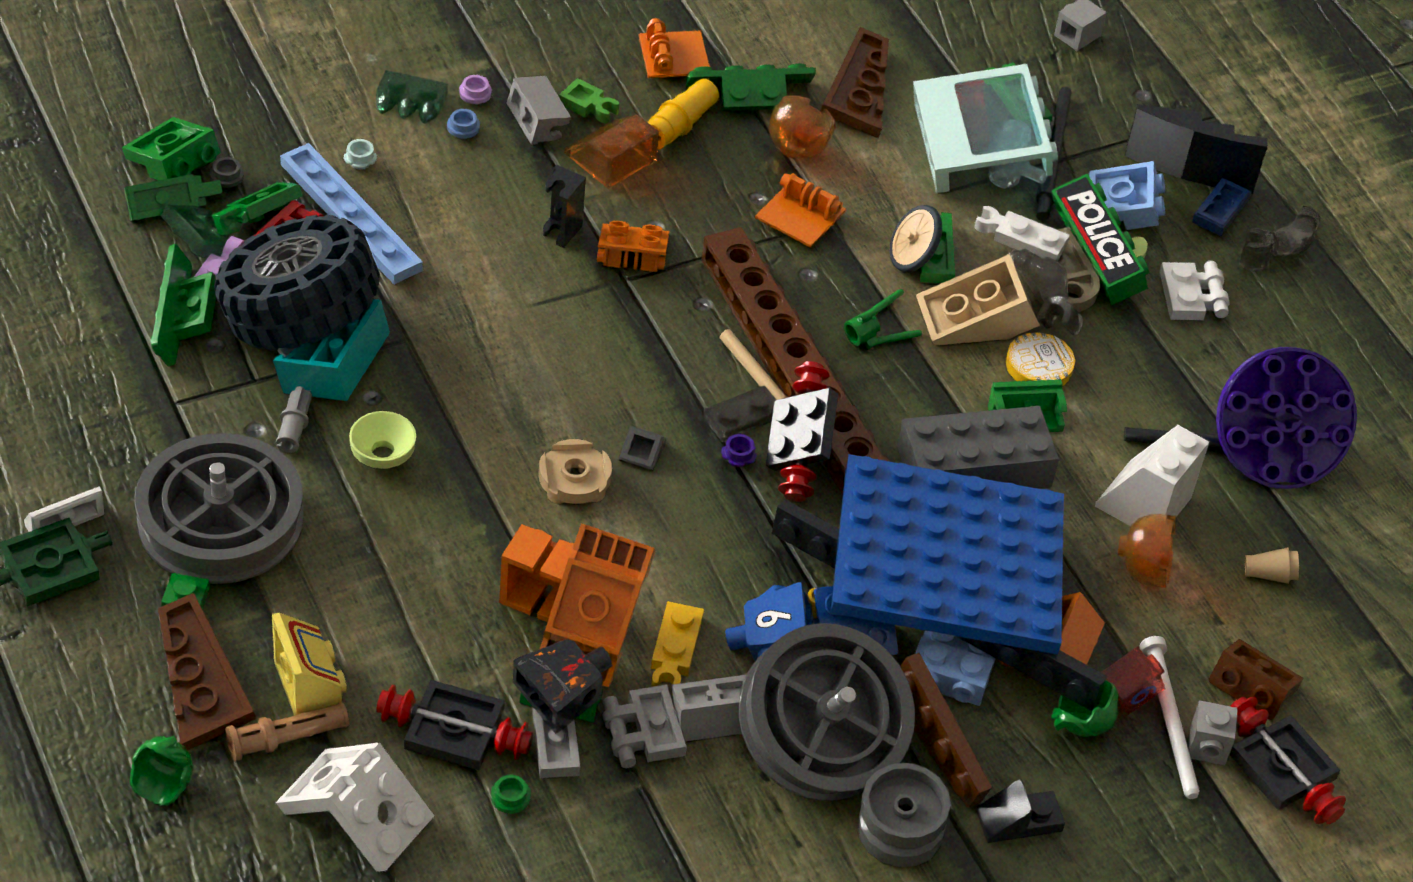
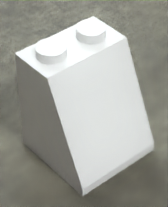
M1179 425L1175 426L1129 461L1096 501L1095 507L1158 541L1192 498L1209 441Z

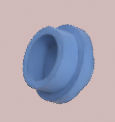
M458 109L448 119L447 129L451 135L467 139L479 132L480 121L473 111Z

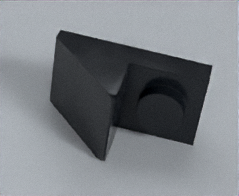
M1022 780L1015 781L978 805L976 810L987 843L1063 832L1065 825L1054 791L1027 794Z

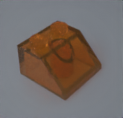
M638 114L611 121L564 148V153L605 187L610 188L657 160L659 131Z

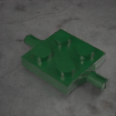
M68 517L0 542V556L5 568L0 569V586L10 582L19 590L26 605L30 606L100 580L99 570L92 559V552L112 546L110 534L106 530L86 538L76 530L71 519Z

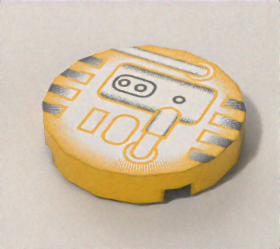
M1036 332L1016 337L1009 345L1005 363L1008 373L1015 381L1061 379L1062 386H1064L1073 373L1076 360L1072 349L1066 342L1054 335Z

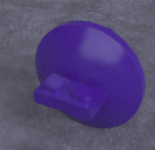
M1297 347L1268 349L1243 362L1226 382L1218 401L1216 426L1220 444L1234 467L1253 481L1269 487L1282 489L1298 488L1312 484L1335 469L1343 460L1352 444L1357 424L1355 397L1344 374L1324 356ZM1276 482H1294V483H1296V484L1281 485V484H1273V483H1276Z

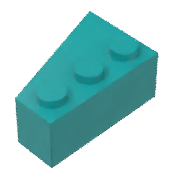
M373 299L370 307L367 310L364 309L357 320L353 323H348L341 331L321 338L322 340L315 343L300 345L286 357L282 354L276 357L273 363L283 393L290 394L296 387L301 386L304 390L310 391L312 397L347 401L390 333L381 300Z

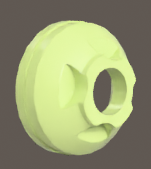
M389 411L368 413L360 417L351 427L349 434L353 455L367 466L379 469L396 467L406 462L413 454L416 444V430L413 424L400 414ZM378 447H387L393 451L390 456L384 458L377 457L372 452Z

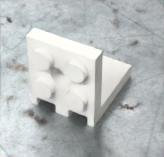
M380 743L325 749L276 802L285 815L330 811L376 872L386 871L434 817V814ZM381 802L385 804L388 810V818L384 824L379 821L377 816L378 806Z

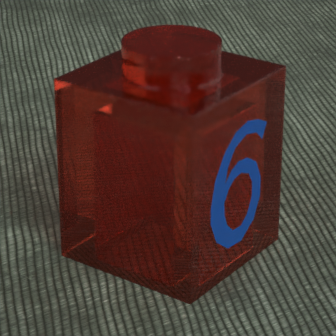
M1138 646L1101 672L1108 676L1107 681L1116 686L1118 703L1128 715L1165 690L1161 678L1165 671L1161 664L1152 654L1146 657Z

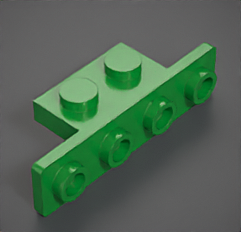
M802 63L791 64L787 68H775L774 65L765 64L757 66L756 69H744L743 66L734 65L726 67L725 70H712V67L702 66L694 68L693 71L688 73L686 86L691 87L700 79H707L715 86H720L722 111L786 109L788 105L786 84L810 83L816 75L815 67H807L806 64Z
M177 244L170 245L168 249L167 260L164 264L163 282L160 286L158 309L155 312L154 331L150 340L153 352L160 356L168 367L176 364L180 340L211 331L216 303V291L214 289L216 276L213 272L191 278L192 263Z

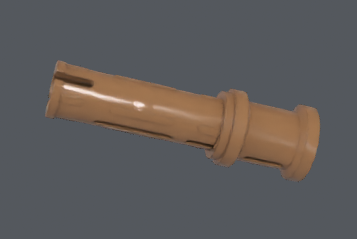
M341 702L337 705L275 721L263 717L259 718L258 723L236 729L234 726L226 727V739L231 757L236 762L240 761L243 755L258 751L274 752L278 748V744L310 737L342 727H349V717L344 703Z

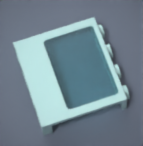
M1027 64L913 81L915 108L936 193L949 191V172L1041 158L1046 176L1053 175V162L1058 161L1057 147L1055 142L1049 141L1051 139L1050 123L1048 119L1043 120V117H1045L1044 102L1042 97L1037 98L1036 96L1039 94L1037 78L1030 75Z

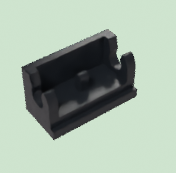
M556 165L553 168V174L548 178L545 185V191L547 193L552 191L550 218L543 226V236L549 235L553 229L561 230L556 239V245L564 248L583 226L586 177Z

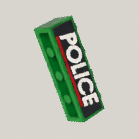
M1087 173L1052 189L1057 212L1065 226L1070 228L1083 252L1091 262L1092 267L1100 278V287L1111 306L1148 289L1145 275L1150 274L1149 268L1142 255L1136 257L1134 254L1135 245L1128 231L1122 233L1119 225H1121V222L1114 207L1107 208L1105 204L1107 198L1099 183L1093 184Z

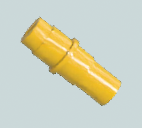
M700 79L685 92L678 94L674 99L662 103L659 111L642 127L641 135L644 142L652 149L660 150L679 136L688 134L693 124L700 119L701 115L719 100L717 87L707 79Z

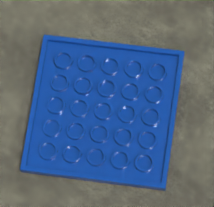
M849 454L845 471L831 613L1058 654L1062 642L1064 493Z

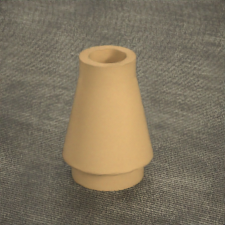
M1287 547L1255 555H1245V576L1289 584L1290 580H1298V551H1289Z

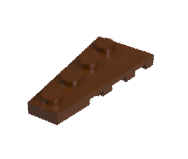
M859 28L819 113L879 138L883 124L881 117L884 110L883 92L886 84L885 70L888 57V38L865 28Z

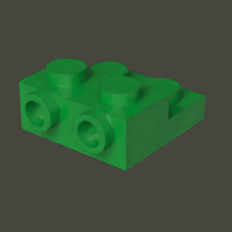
M176 117L170 118L122 147L127 160L145 165L149 177L158 181L190 175L192 170L212 163L217 155L221 153L213 129Z

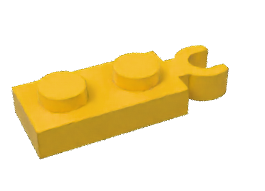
M667 601L651 662V669L655 670L652 675L651 687L658 686L661 682H669L672 685L681 684V675L688 677L703 620L704 609Z

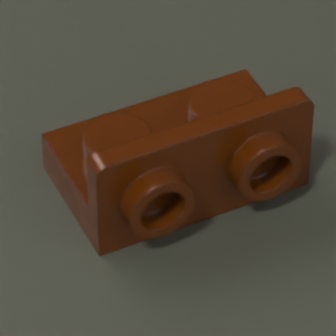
M1238 639L1222 652L1209 677V682L1235 699L1256 697L1258 704L1255 709L1257 711L1266 709L1269 712L1268 719L1273 720L1284 701L1298 690L1304 678L1241 639Z

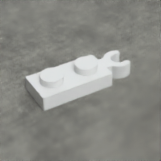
M984 206L982 216H978L975 223L977 231L995 233L994 241L1054 265L1066 248L1070 236L1010 211L1005 216H1002L995 208L990 206Z

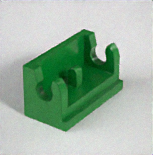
M1062 380L993 382L987 405L988 410L1040 406L1049 432H1063L1065 423L1062 412H1067V403L1062 388Z

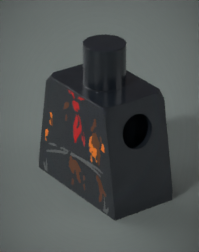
M567 639L514 659L513 683L556 734L599 700L602 694L603 681L601 673L612 667V661L603 647H598L585 655L573 640Z

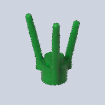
M898 289L868 311L844 323V331L848 340L854 346H860L864 343L867 349H871L879 344L921 336V330L906 331L880 337L876 336L877 332L880 331V324L875 315L902 296L904 290Z

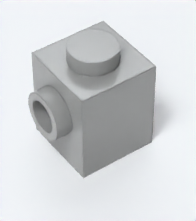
M1077 0L1072 4L1070 3L1059 12L1054 36L1076 51H1079L1101 36L1107 12L1089 0Z
M1199 700L1189 729L1188 750L1191 759L1220 765L1226 764L1235 740L1237 708Z

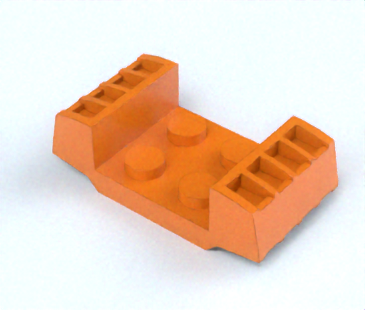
M581 523L546 625L540 649L567 639L573 640L585 655L598 647H603L612 661V667L601 673L603 677L602 685L609 687L615 677L622 656L621 649L644 579L648 577L656 552L655 548Z

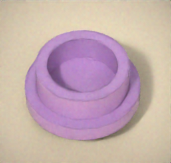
M470 75L460 85L459 95L467 103L474 105L482 104L491 98L492 88L485 77Z

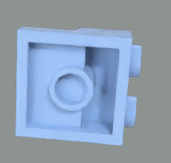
M1154 161L1089 171V177L1093 184L1099 183L1104 190L1107 201H1105L1107 208L1114 207L1120 221H1124L1126 230L1159 225V216H1165L1163 196H1159L1160 193H1165V181L1162 173L1157 174Z
M925 630L916 653H920L941 694L955 698L960 702H968L980 706L996 658L957 636Z

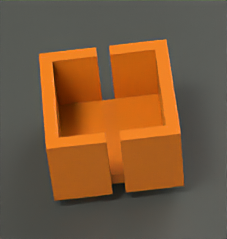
M521 524L501 556L499 603L530 615L544 591L550 585L553 588L537 612L538 619L548 622L574 543L561 539L556 543L552 541L553 536L546 532Z

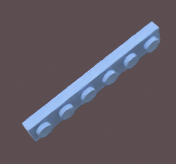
M310 143L280 155L281 166L328 215H334L339 219L345 218L363 231L377 267L393 284L423 271V261Z

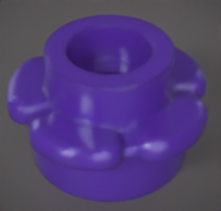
M744 434L730 436L721 452L722 457L735 467L750 465L757 458L754 441Z

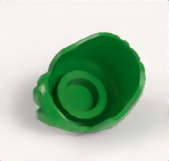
M1106 681L1100 702L1093 711L1061 695L1059 707L1054 708L1051 719L1055 721V729L1059 731L1065 728L1070 733L1080 737H1094L1108 732L1115 724L1118 715V691L1116 686Z
M175 736L153 737L150 741L144 742L135 751L132 759L130 785L133 791L140 797L157 805L166 806L172 804L185 790L193 776V762L189 751L184 745L177 742Z

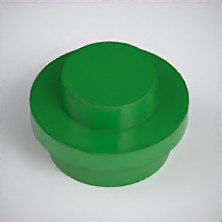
M517 775L501 777L491 789V802L501 812L508 814L523 811L530 803V788Z

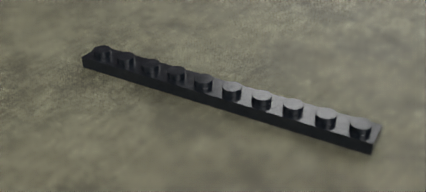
M784 500L777 506L772 534L835 569L839 529L795 504ZM957 636L1090 711H1093L1100 702L1108 676L1060 650L1058 654Z

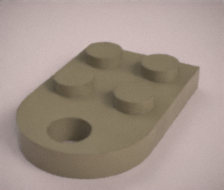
M1069 227L1057 229L1070 236L1066 248L1055 265L1007 246V251L1032 293L1044 306L1058 312L1076 313L1088 309L1095 303L1100 288V278ZM1073 293L1078 295L1080 298H1071L1066 294Z

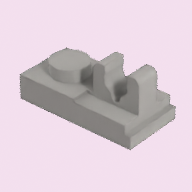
M533 708L540 778L580 776L575 721L573 720L564 729L555 734Z

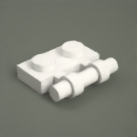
M1208 261L1204 264L1205 272H1197L1195 263L1162 262L1160 276L1170 320H1204L1206 311H1215V315L1218 318L1228 316L1230 301L1228 293L1223 290L1222 286L1224 284L1223 272L1218 269L1215 261ZM1201 289H1209L1210 294H1202Z

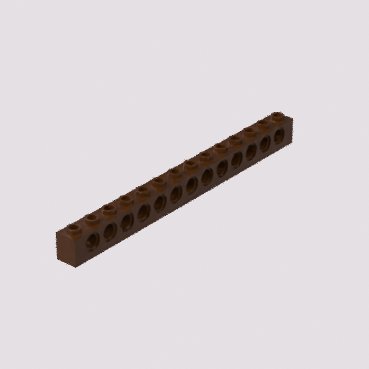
M742 227L704 236L703 264L772 379L787 397L800 395L792 388V384L801 379L795 375L794 370L804 362H818L829 371L830 377L822 381V383L838 393L830 460L822 462L843 495L846 464L849 454L867 456L884 461H889L888 457L882 455L876 446L873 433L863 425L857 407L850 404L842 383L834 378L826 357L821 356L816 349L811 333L806 332L800 323L797 310L791 308L787 302L782 286L777 285L774 281L769 265L761 260L754 241L748 239Z

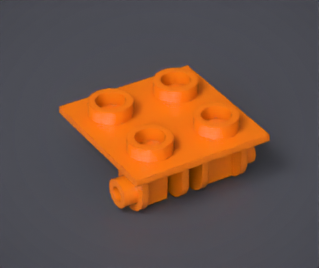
M654 18L647 25L646 33H639L648 78L688 76V73L693 71L694 68L710 67L701 31L666 32L665 23L658 18Z
M785 173L780 181V185L783 188L755 215V218L811 248L846 212V208L842 207L843 202L839 201L837 195H832L822 190L819 186L814 189L812 182H808L805 185L806 181L797 177L794 173L790 175Z
M611 221L609 224L603 223L598 242L597 262H603V266L620 268L622 251H625L623 268L627 269L629 251L635 252L634 270H637L639 253H642L640 270L657 272L658 269L664 270L669 231H664L662 227L657 225H644L642 228L631 227L623 221Z

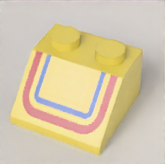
M282 613L272 614L274 663L293 714L298 715L341 703L342 693L347 692V686L342 670L335 671L333 666L335 654L330 640L324 641L319 627Z

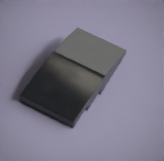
M1137 104L1125 149V157L1139 163L1154 161L1158 171L1211 187H1216L1221 179L1224 178L1251 191V194H1253L1268 144L1267 138L1235 134L1234 125L1202 121V112Z

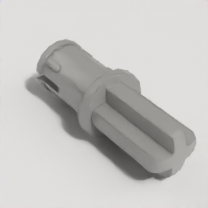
M301 386L296 387L290 393L286 410L282 411L280 415L282 424L276 444L279 450L286 453H294L299 449L302 431L309 423L307 412L312 394Z

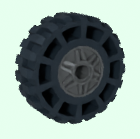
M311 215L302 219H291L275 227L271 226L263 230L264 232L245 240L244 244L239 248H235L229 254L228 259L221 263L215 280L214 289L216 297L233 334L254 348L260 349L264 347L267 350H278L279 348L292 349L306 343H315L322 340L321 338L341 331L348 323H353L357 320L362 311L370 307L373 296L377 294L380 273L366 237L360 228L345 218L339 219L334 215H326L325 217Z

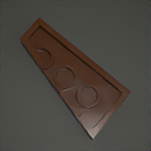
M189 594L158 608L180 744L189 750L226 733V727L228 726L237 728L255 720L254 710L195 594Z
M920 653L906 657L900 667L906 676L913 696L915 733L967 808L981 803L992 789L990 782Z

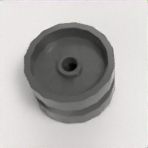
M911 763L890 764L877 770L866 782L862 795L858 819L859 838L869 854L888 865L912 867L930 860L938 852L945 834L946 822L951 806L948 789L940 777L926 767Z

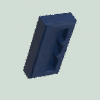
M1222 178L1195 212L1192 223L1222 236L1249 201L1251 191Z

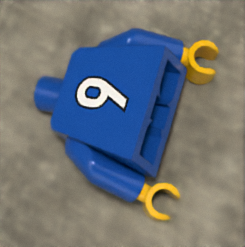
M802 582L787 587L774 585L758 598L747 601L744 605L745 625L726 629V640L729 649L733 651L748 647L754 661H756L786 633L806 625H812L813 618H817L814 599L815 588L809 590L807 594Z

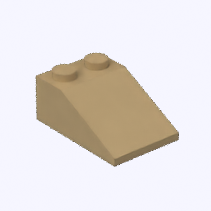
M1010 254L916 294L934 345L1006 340L1040 326L1023 281Z

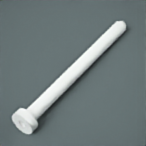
M1151 636L1141 641L1139 647L1142 656L1149 659L1184 795L1188 799H1195L1198 797L1199 787L1163 656L1167 652V645L1163 637Z

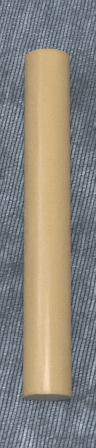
M729 329L722 332L720 335L721 341L773 403L775 400L788 398L734 333Z

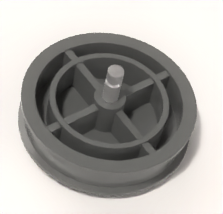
M230 433L206 434L185 439L158 454L146 466L138 480L135 491V508L139 538L149 556L170 573L209 579L210 584L233 583L256 577L278 565L288 556L298 542L303 527L301 480L289 459L279 450L261 440Z
M823 623L806 625L786 633L755 661L742 685L739 700V720L743 738L749 752L758 766L775 783L804 798L818 801H839L863 793L866 782L877 770L890 764L901 762L912 740L915 724V707L905 674L893 656L882 645L868 635L853 628Z

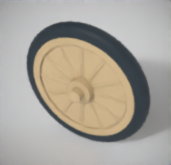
M919 205L912 208L901 218L895 227L890 241L889 252L890 259L898 270L902 272L916 271L924 266L934 255L942 235V219L934 207Z

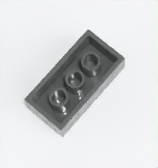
M1040 406L902 419L897 444L901 462L911 466L937 469L966 476H976L982 479L1014 483L1037 489L1052 487L1059 462V457Z

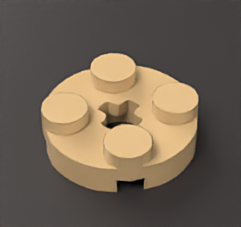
M568 439L559 441L552 445L550 452L546 455L544 452L540 458L539 481L551 502L557 504L564 502L571 504L599 502L605 497V491L611 483L612 463L608 454L603 450L601 454L598 450L593 449V443L586 440ZM571 468H578V472L582 474H570Z

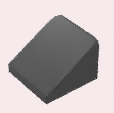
M630 426L619 460L653 471L665 447L666 439L662 435Z

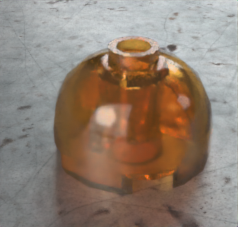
M783 97L781 102L775 106L769 121L771 140L781 153L789 158H812L821 153L829 144L836 129L835 120L829 111L824 108L821 113L816 108L810 106L811 100L805 97Z
M1149 514L1140 517L1131 524L1128 535H1120L1118 556L1125 557L1126 570L1138 582L1149 586L1167 588L1174 552H1172L1173 537L1171 535H1176V516Z

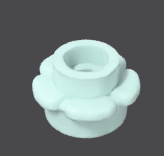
M356 139L347 145L344 160L353 168L362 170L376 162L377 154L374 153V147L371 142L364 139Z

